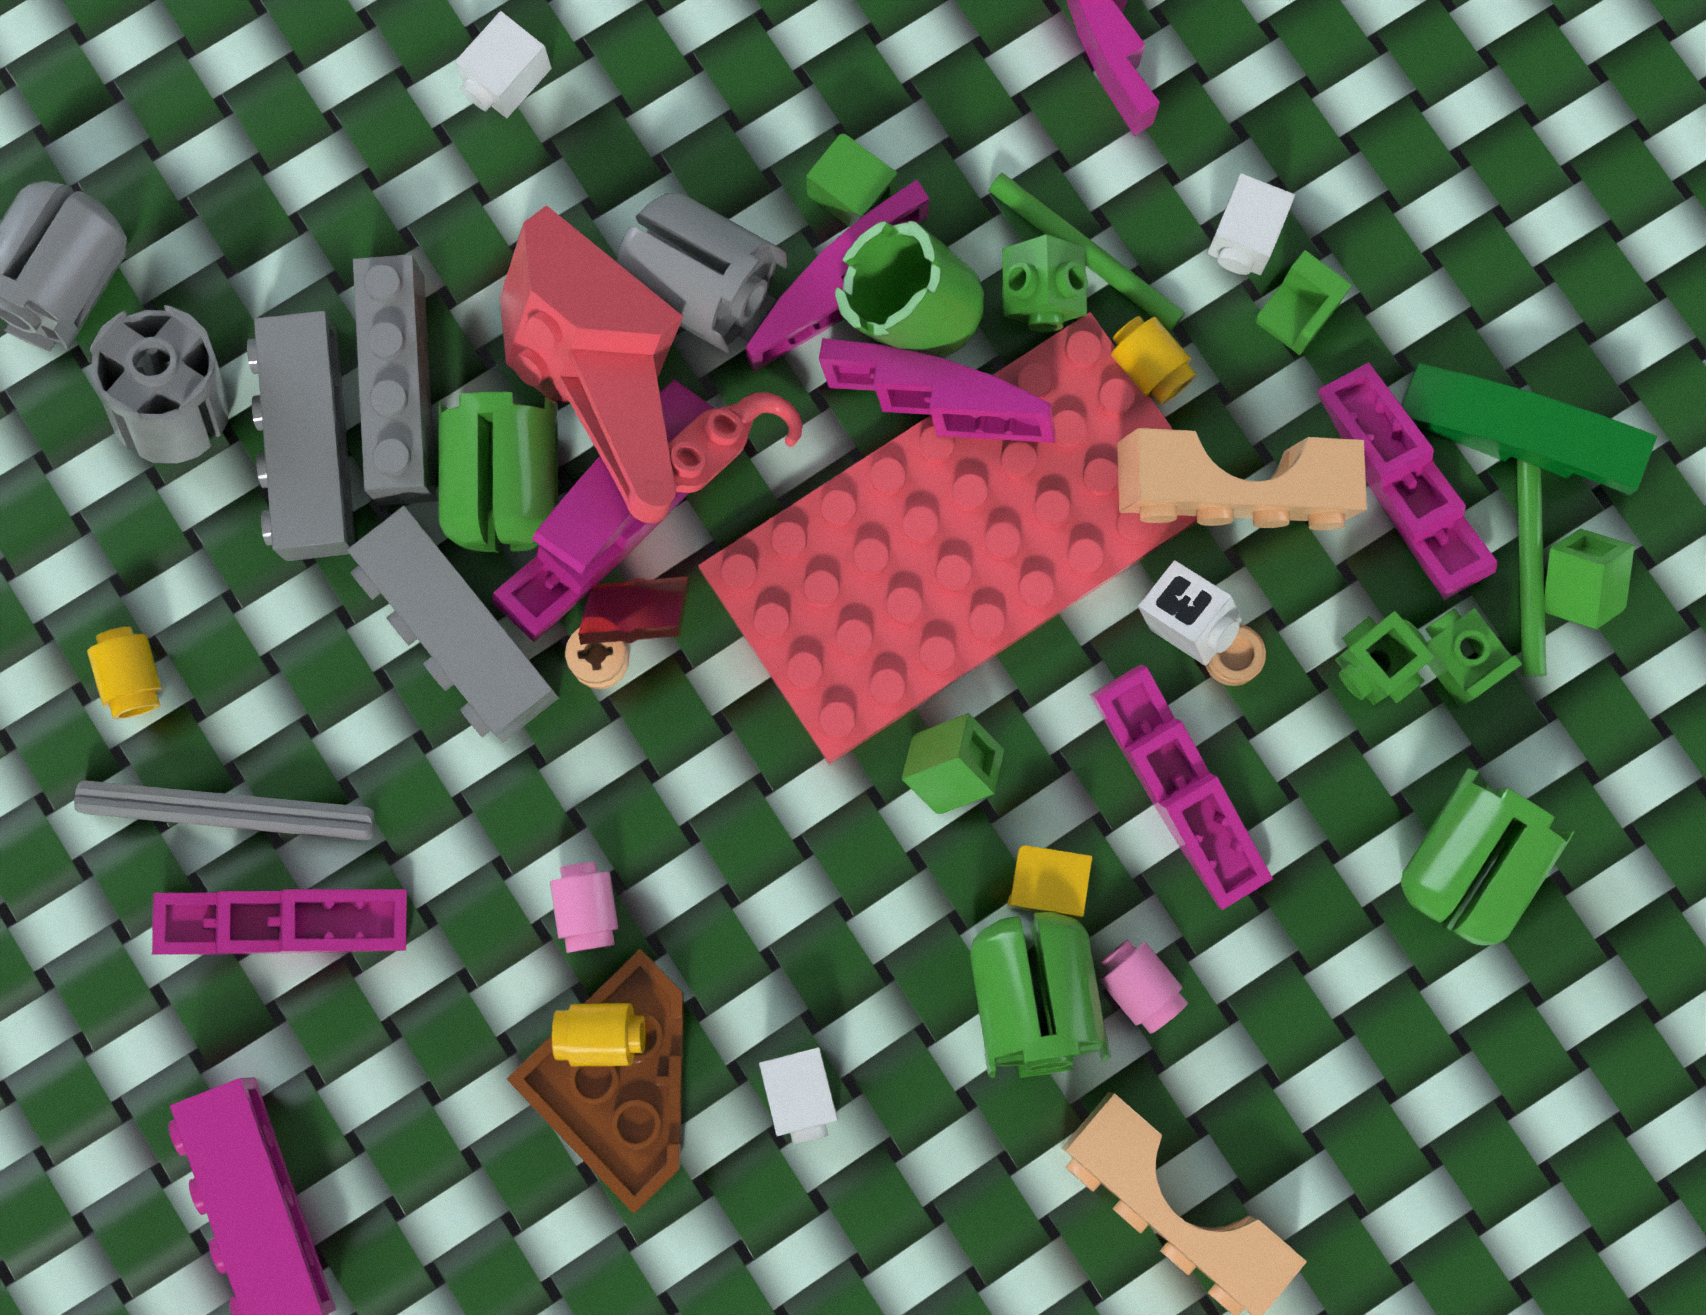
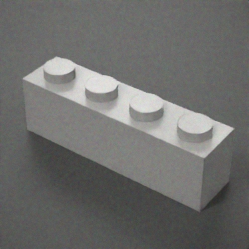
M412 254L353 259L364 490L378 506L435 502L437 499L424 275Z
M326 311L254 318L255 338L248 339L247 354L252 373L259 375L260 395L252 397V414L256 429L258 431L263 430L265 452L257 453L256 467L261 487L268 488L269 510H263L261 513V528L265 544L267 546L272 545L273 550L285 561L349 554L347 549L354 545L356 540L337 327Z
M402 506L347 549L358 564L356 568L350 571L351 575L372 600L380 594L384 596L395 610L386 617L387 620L408 645L417 639L431 655L423 665L444 691H447L453 685L456 686L468 701L460 711L481 737L492 731L499 740L505 742L559 699L405 506Z

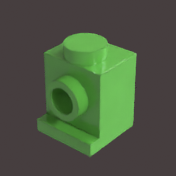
M1453 608L1425 629L1432 638L1427 642V649L1435 657L1427 665L1459 707L1474 700L1522 665L1516 655H1510L1475 608L1463 617ZM1462 640H1467L1478 654L1476 659H1468L1462 654L1460 650Z

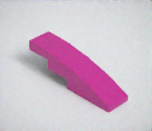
M1066 0L1079 39L1104 90L1133 135L1136 136L1153 125L1160 102L1136 71L1141 61L1145 43L1122 13L1125 10L1127 0Z
M915 180L860 218L825 248L784 292L746 345L748 363L754 372L845 319L840 313L835 292L837 287L843 290L844 277L849 268V265L843 261L846 252L862 233L879 222L886 221L893 226L908 223L909 221L919 224L927 219L930 198L918 180Z
M822 338L819 361L828 387L876 391L882 412L929 414L932 417L937 436L1055 443L1056 429L1051 403L996 376L941 357L887 345Z
M1368 362L1318 389V396L1341 439L1364 440L1366 482L1403 541L1443 599L1446 600L1495 573L1498 561L1464 517L1466 505L1432 461L1433 447L1371 364Z
M675 379L660 392L668 443L703 412L716 409ZM600 456L535 531L532 538L533 541L581 575L637 520L629 512L614 479Z
M676 492L666 517L688 493ZM637 519L582 575L539 545L536 557L493 593L491 602L534 643L622 562L663 520L657 523H645Z
M1140 664L1091 693L1090 696L1125 758L1218 908L1221 910L1225 909L1273 880L1218 777L1209 772L1184 724L1172 714L1148 668Z
M283 889L282 891L153 893L151 955L405 951L407 889Z

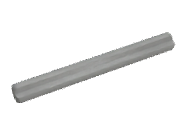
M84 780L78 783L74 798L75 810L89 815L365 841L371 839L375 824L374 811L368 807Z

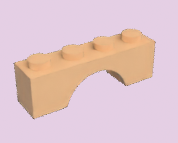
M1137 428L1117 442L1119 513H1140V520L1142 522L1166 523L1175 521L1177 515L1197 516L1198 524L1208 526L1230 524L1234 521V518H1252L1253 526L1259 528L1284 527L1290 524V520L1308 521L1309 529L1336 530L1345 527V520L1367 510L1364 440L1307 437L1283 452L1276 471L1269 480L1265 481L1239 479L1219 468L1205 452L1196 431Z
M1108 1092L1061 1148L1072 1157L1065 1168L1092 1192L1100 1184L1105 1186L1119 1199L1112 1209L1140 1234L1149 1225L1167 1242L1160 1252L1186 1275L1189 1276L1197 1267L1215 1284L1207 1293L1229 1313L1240 1315L1245 1310L1250 1315H1264L1307 1261L1259 1219L1250 1215L1234 1223L1219 1227L1197 1226L1180 1218L1167 1204L1157 1181L1156 1157L1162 1134L1115 1093Z

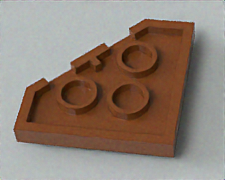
M639 949L584 1003H631L634 1015L644 1016L646 1026L644 1053L634 1054L631 1066L571 1067L568 1060H555L551 1035L507 1078L512 1086L633 1214L676 1174L681 1166L684 993L642 949Z

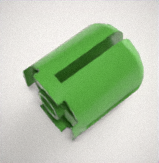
M513 392L460 394L459 407L448 409L439 402V524L444 535L457 545L478 552L499 553L504 544H510V550L513 552L528 551L539 546L538 543L532 540L535 531L558 505L557 403L545 397V409L513 402Z
M1468 768L1403 870L1401 887L1407 900L1416 910L1439 923L1446 919L1443 927L1457 936L1477 945H1497L1508 938L1575 832L1562 829L1559 834H1556L1549 829L1556 817L1509 788L1505 790L1499 788L1496 791L1490 786L1484 789L1474 784L1473 781L1479 772Z
M1055 912L1034 913L1033 915L1034 922L1031 924V932L1048 1036L1041 1037L1025 937L1019 915L998 920L982 930L974 938L970 950V959L984 1040L987 1072L991 1078H995L996 1066H1018L1019 1077L1024 1078L1074 1070L1073 1057L1098 1050L1100 1051L1101 1062L1111 1057L1089 934L1078 920Z

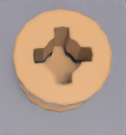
M590 623L581 626L571 634L566 644L565 658L569 669L582 684L590 688L605 689L614 686L624 677L628 669L629 654L625 643L613 628L605 624ZM593 643V649L589 652L588 656H582L584 654H587L589 649L592 648Z

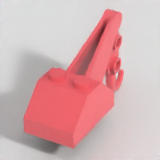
M547 205L523 223L500 295L506 364L516 372L523 382L535 387L552 401L571 403L633 517L645 523L660 522L666 517L676 492L693 493L706 486L742 452L753 420L760 414L772 413L781 417L788 425L789 430L785 438L786 445L792 447L798 442L803 428L799 412L783 397L769 392L752 393L742 398L736 404L703 412L668 443L657 379L681 324L683 315Z

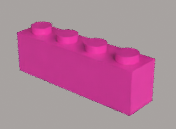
M239 1078L170 1105L174 1120L169 1121L171 1140L179 1155H187L194 1178L189 1180V1191L192 1201L201 1215L207 1213L214 1237L209 1240L212 1260L220 1274L227 1273L235 1295L229 1301L231 1315H327L335 1311L336 1308L256 1078Z

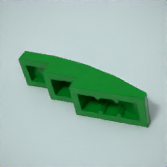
M1420 363L1415 368L1401 404L1418 428L1504 462L1510 457H1514L1564 478H1568L1575 473L1628 495L1638 490L1657 439V435L1549 397L1476 376Z

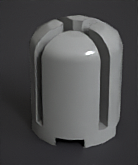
M50 181L32 182L19 191L0 221V318L8 323L4 331L46 351L51 352L56 342L62 343L66 352L69 350L126 256L127 237L119 221L101 202L82 191L74 192L68 185Z
M665 193L652 200L636 215L638 223L647 228V233L638 228L629 227L619 245L617 263L683 315L680 327L730 354L727 345L732 343L738 336L750 341L775 304L776 298L767 294L774 277L776 264L785 269L787 267L786 253L778 246L682 193Z
M163 305L165 311L144 310L128 316L126 310L122 311L101 327L90 348L92 354L91 375L117 439L127 449L136 448L139 457L153 463H180L200 456L211 447L207 432L216 437L221 436L228 423L229 399L207 331L190 314L169 305Z

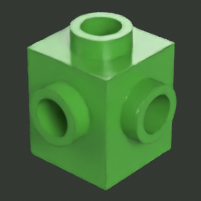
M1046 234L1002 248L1004 317L1028 323V329L1034 332H1053L1062 329L1063 322L1087 315L1086 290L1088 280L1085 265V247Z
M1394 611L1378 625L1368 616L1341 638L1349 648L1337 657L1335 661L1342 668L1339 671V677L1347 689L1360 700L1367 697L1374 706L1387 696H1390L1395 703H1398L1425 681L1418 671L1435 657L1427 649L1426 640L1420 631ZM1376 654L1384 659L1386 663L1385 672L1370 655Z

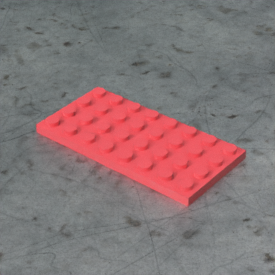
M1091 312L993 374V376L1051 403L1056 429L1055 443L937 436L930 415L698 565L699 570L829 765L1197 523V516L1177 515V519L1172 522L1146 523L1140 520V513H1119L1117 442L1137 428L1173 429L1151 397H1146L1113 359L1111 353L1116 347Z

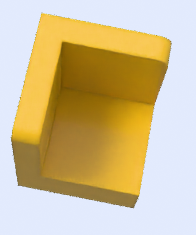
M1027 845L1021 846L1018 849L1012 893L1008 898L1007 908L1031 913L1055 912L1076 920L1084 917L1092 856Z

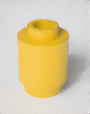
M1137 316L1124 325L1112 338L1118 345L1111 353L1113 359L1146 397L1153 396L1160 405H1164L1173 399L1197 376L1196 372L1189 365L1192 358L1156 317L1144 322L1140 316Z
M132 627L114 628L96 636L98 644L90 647L87 653L102 706L110 707L113 719L131 718L159 708L161 704L158 694L163 689L147 635L134 634Z
M631 1003L571 1004L569 1010H556L552 1022V1050L555 1060H568L571 1067L631 1066L634 1054L644 1053L646 1043L645 1019L643 1015H634Z

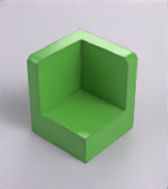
M840 134L806 175L807 195L848 227H851L866 213L897 193L898 172L848 135Z
M1304 250L1290 268L1283 283L1258 313L1256 323L1298 355H1301L1340 305L1352 284Z
M1580 528L1552 546L1549 552L1545 587V612L1595 630L1623 612L1627 605L1635 545Z
M969 713L921 731L912 737L902 780L935 813L943 814L995 794L1004 749Z

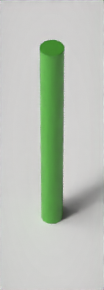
M1003 172L993 181L989 188L990 193L1045 235L1047 234L1085 247V265L1150 316L1156 317L1168 330L1172 331L1185 315L1183 310Z
M1516 458L1522 676L1543 677L1547 676L1541 468Z

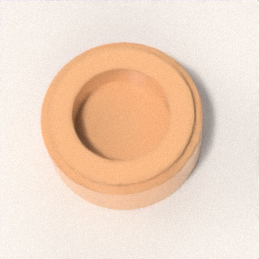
M1239 624L1238 634L1230 647L1222 653L1217 652L1205 666L1209 674L1216 681L1229 686L1243 685L1251 681L1262 670L1266 659V649L1261 637L1250 627Z

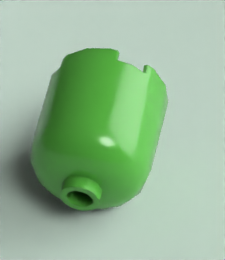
M886 221L879 222L862 233L846 252L843 261L849 265V268L844 277L843 290L837 287L835 297L841 315L855 329L884 345L946 358L963 348L976 333L983 317L984 290L979 276L961 257L918 223L909 221L908 223L892 226Z

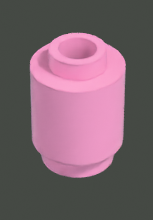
M596 862L560 867L561 879L550 881L557 935L558 939L564 938L566 953L614 946L613 930L619 928L610 872H598Z
M1126 940L1100 962L1106 972L1098 979L1099 982L1135 1026L1142 1023L1150 1034L1168 1023L1188 1004L1180 994L1183 986L1146 942L1134 947L1129 940Z

